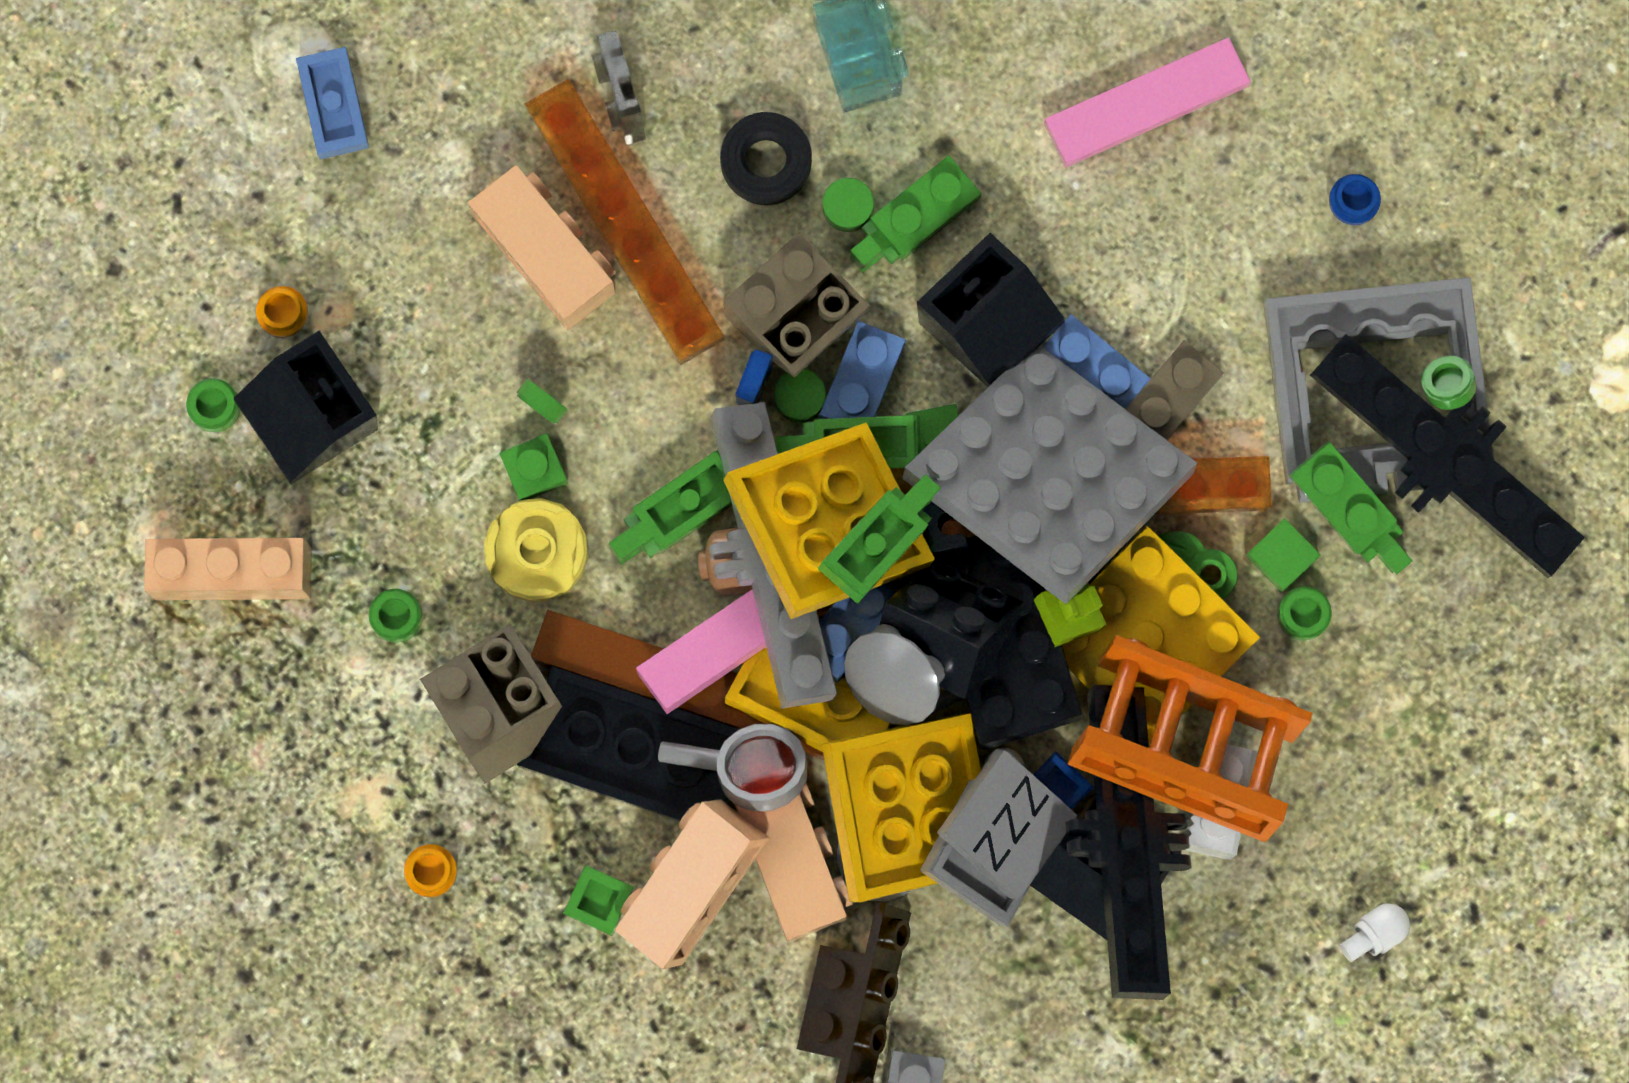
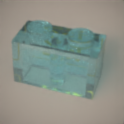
M826 0L813 4V22L843 113L901 96L902 78L909 75L901 48L892 49L887 35V31L893 30V25L886 2L884 0L876 2V0Z

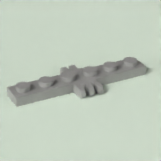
M765 402L714 409L711 420L725 476L729 471L777 455ZM731 498L738 530L727 534L728 541L712 544L709 547L711 559L732 558L733 561L716 564L713 567L715 577L717 579L737 577L739 586L752 585L781 709L832 701L837 692L817 611L815 610L790 619Z

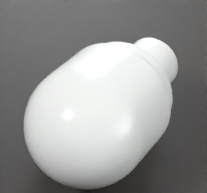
M1395 904L1379 905L1359 918V922L1354 925L1356 934L1339 945L1340 949L1350 962H1353L1366 952L1371 953L1373 956L1379 953L1384 954L1407 937L1410 930L1409 917L1401 907Z

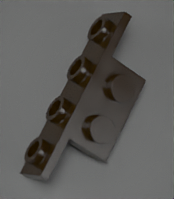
M877 902L865 954L820 945L796 1049L841 1059L836 1083H874L879 1054L883 1051L886 1044L887 1033L885 1027L890 1005L898 991L897 974L901 956L910 938L909 921L911 912Z

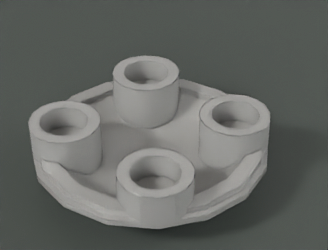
M887 624L878 625L872 632L861 635L848 647L844 661L846 682L855 699L870 714L887 723L907 726L922 722L935 710L940 696L939 683L945 676L944 668L938 659L926 655L914 642L902 637L893 626Z

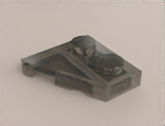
M617 30L597 35L600 52L591 54L598 83L609 82L613 100L604 102L612 132L622 129L626 145L646 140L642 112L638 99L635 97L631 76Z

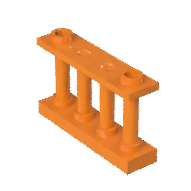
M1115 635L1101 655L1098 667L1116 673L1100 728L1091 725L1086 727L1073 745L1067 765L1266 842L1284 822L1288 803L1273 798L1269 793L1283 740L1293 743L1311 722L1313 713L1297 707L1294 702L1287 698L1271 697L1150 649L1146 643L1138 639L1123 638ZM1136 682L1165 693L1148 748L1126 740L1120 734ZM1185 701L1214 712L1199 767H1194L1174 759L1170 754ZM1234 720L1263 732L1248 787L1227 780L1220 774Z

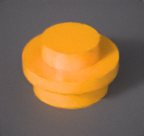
M277 286L267 290L260 297L256 306V317L262 329L268 334L279 338L290 337L297 334L306 324L308 306L304 297L294 288Z
M435 844L422 845L413 850L405 862V880L408 886L421 896H441L449 891L456 881V861L453 855L442 846Z

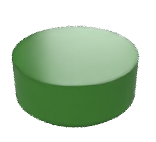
M854 178L839 179L833 182L824 193L822 205L824 217L833 228L839 231L853 232L859 230L872 217L873 195L868 186L860 180Z
M1457 356L1437 358L1425 368L1422 374V387L1426 398L1433 406L1439 409L1453 410L1467 404L1475 394L1476 379L1472 367L1463 358Z
M803 369L795 378L786 372L776 383L774 390L775 404L780 414L790 421L799 423L810 421L820 414L826 400L824 383L816 373L808 369Z
M215 378L202 380L190 390L187 396L186 408L188 415L204 431H224L230 428L239 417L240 409L233 399L237 393L223 380Z
M528 378L516 392L518 393L517 397L553 424H558L568 411L566 407Z
M1298 587L1291 590L1280 602L1277 612L1278 622L1282 630L1291 638L1301 641L1311 640L1321 635L1328 627L1332 616L1331 605L1327 597L1312 587Z
M389 589L381 592L375 597L369 609V621L373 630L382 639L393 643L411 639L419 631L423 620L422 609L416 598L402 589Z

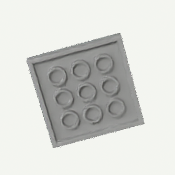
M1039 346L1015 367L1000 375L905 467L902 479L911 486H914L926 474L941 487L933 497V503L1059 600L1067 604L1194 474L1197 462L1054 355Z

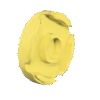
M543 498L520 500L510 505V508L504 510L490 524L484 542L485 563L495 583L511 597L530 603L552 601L568 593L582 577L588 560L587 537L578 519L562 504Z

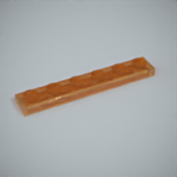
M567 79L526 102L525 108L680 366L724 341V334L570 80Z

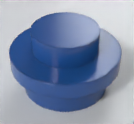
M1360 174L1343 176L1333 185L1329 194V206L1333 215L1348 225H1362L1369 222L1376 215L1381 204V195L1377 185L1370 178Z

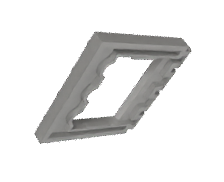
M1471 277L1270 298L1263 302L1286 485L1295 484L1288 475L1316 452L1310 449L1308 424H1311L1305 372H1301L1298 350L1335 346L1345 334L1356 343L1448 334L1450 356H1457L1466 360L1472 367L1476 379V391L1473 396L1475 400L1472 406L1462 415L1467 420H1470L1482 406L1487 409ZM1489 417L1478 428L1484 434H1486L1490 427ZM1389 443L1336 448L1375 495L1388 493L1387 474L1393 473L1395 490L1407 478L1400 469L1408 459ZM1491 445L1486 453L1494 459ZM1416 484L1411 491L1423 489ZM1296 486L1299 503L1310 502Z

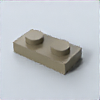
M1184 340L1127 406L1126 410L1168 441L1219 381L1224 372Z

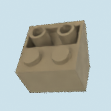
M799 232L723 301L725 317L757 350L772 355L773 362L794 378L870 309V305Z
M511 624L503 627L420 679L466 757L484 783L489 782L529 757L562 707Z

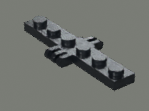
M1347 334L1340 339L1310 374L1315 381L1408 459L1400 469L1407 478L1394 493L1403 499L1417 484L1423 491L1411 504V507L1418 513L1432 498L1441 504L1450 495L1546 578L1553 576L1585 538L1486 453L1487 449L1507 426L1498 419L1488 428L1486 434L1480 431L1478 428L1491 413L1484 406L1470 420H1467L1462 414L1472 406L1475 400L1473 397L1467 404L1451 410L1443 417Z
M1094 684L1087 691L1089 724L1093 727L1100 728L1112 685ZM1134 687L1120 734L1124 739L1148 748L1144 687ZM1094 775L1096 810L1087 811L1085 819H1071L1065 822L1067 835L1087 837V840L1076 839L1067 842V852L1069 856L1088 857L1089 866L1101 868L1112 998L1164 1000L1171 994L1160 871H1186L1192 868L1190 855L1170 854V851L1188 849L1190 847L1189 836L1187 834L1168 833V830L1178 831L1186 829L1188 827L1187 815L1155 812L1154 798Z

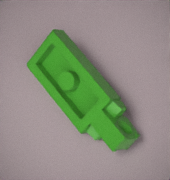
M948 155L870 217V221L862 227V231L867 237L850 250V259L862 273L883 257L890 264H893L898 259L903 261L981 198L982 193Z
M920 416L814 419V422L803 423L804 435L776 436L777 454L867 422L889 468H905L921 452Z
M1327 441L1288 475L1355 554H1360L1366 562H1370L1375 556H1378L1390 572H1394L1396 575L1412 562V559L1395 540L1403 533V530L1396 523L1397 519L1331 442Z
M714 451L632 508V513L623 519L629 529L609 542L610 550L621 565L645 550L650 558L660 552L664 553L732 506L729 491L723 481L725 473L719 451Z
M925 474L906 495L897 487L892 491L888 490L821 562L818 570L858 604L926 530L932 518L923 510L933 500V497L941 487Z

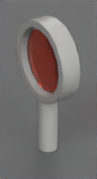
M753 724L739 729L725 740L720 750L662 741L659 748V762L717 771L719 783L725 796L736 806L750 811H772L786 806L800 794L807 781L806 753L800 740L788 729L774 724Z

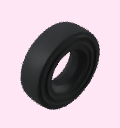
M773 112L754 113L739 120L726 134L720 151L721 170L728 186L742 199L758 205L779 204L793 197L805 185L812 166L811 146L804 131L790 118ZM759 141H773L783 148L786 154V163L778 174L771 177H761L754 174L747 166V152L752 145Z

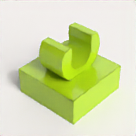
M1088 582L1067 604L1063 603L1048 590L1041 592L1034 599L1055 647L1099 632L1107 625L1100 610L1103 604L1095 587H1090Z

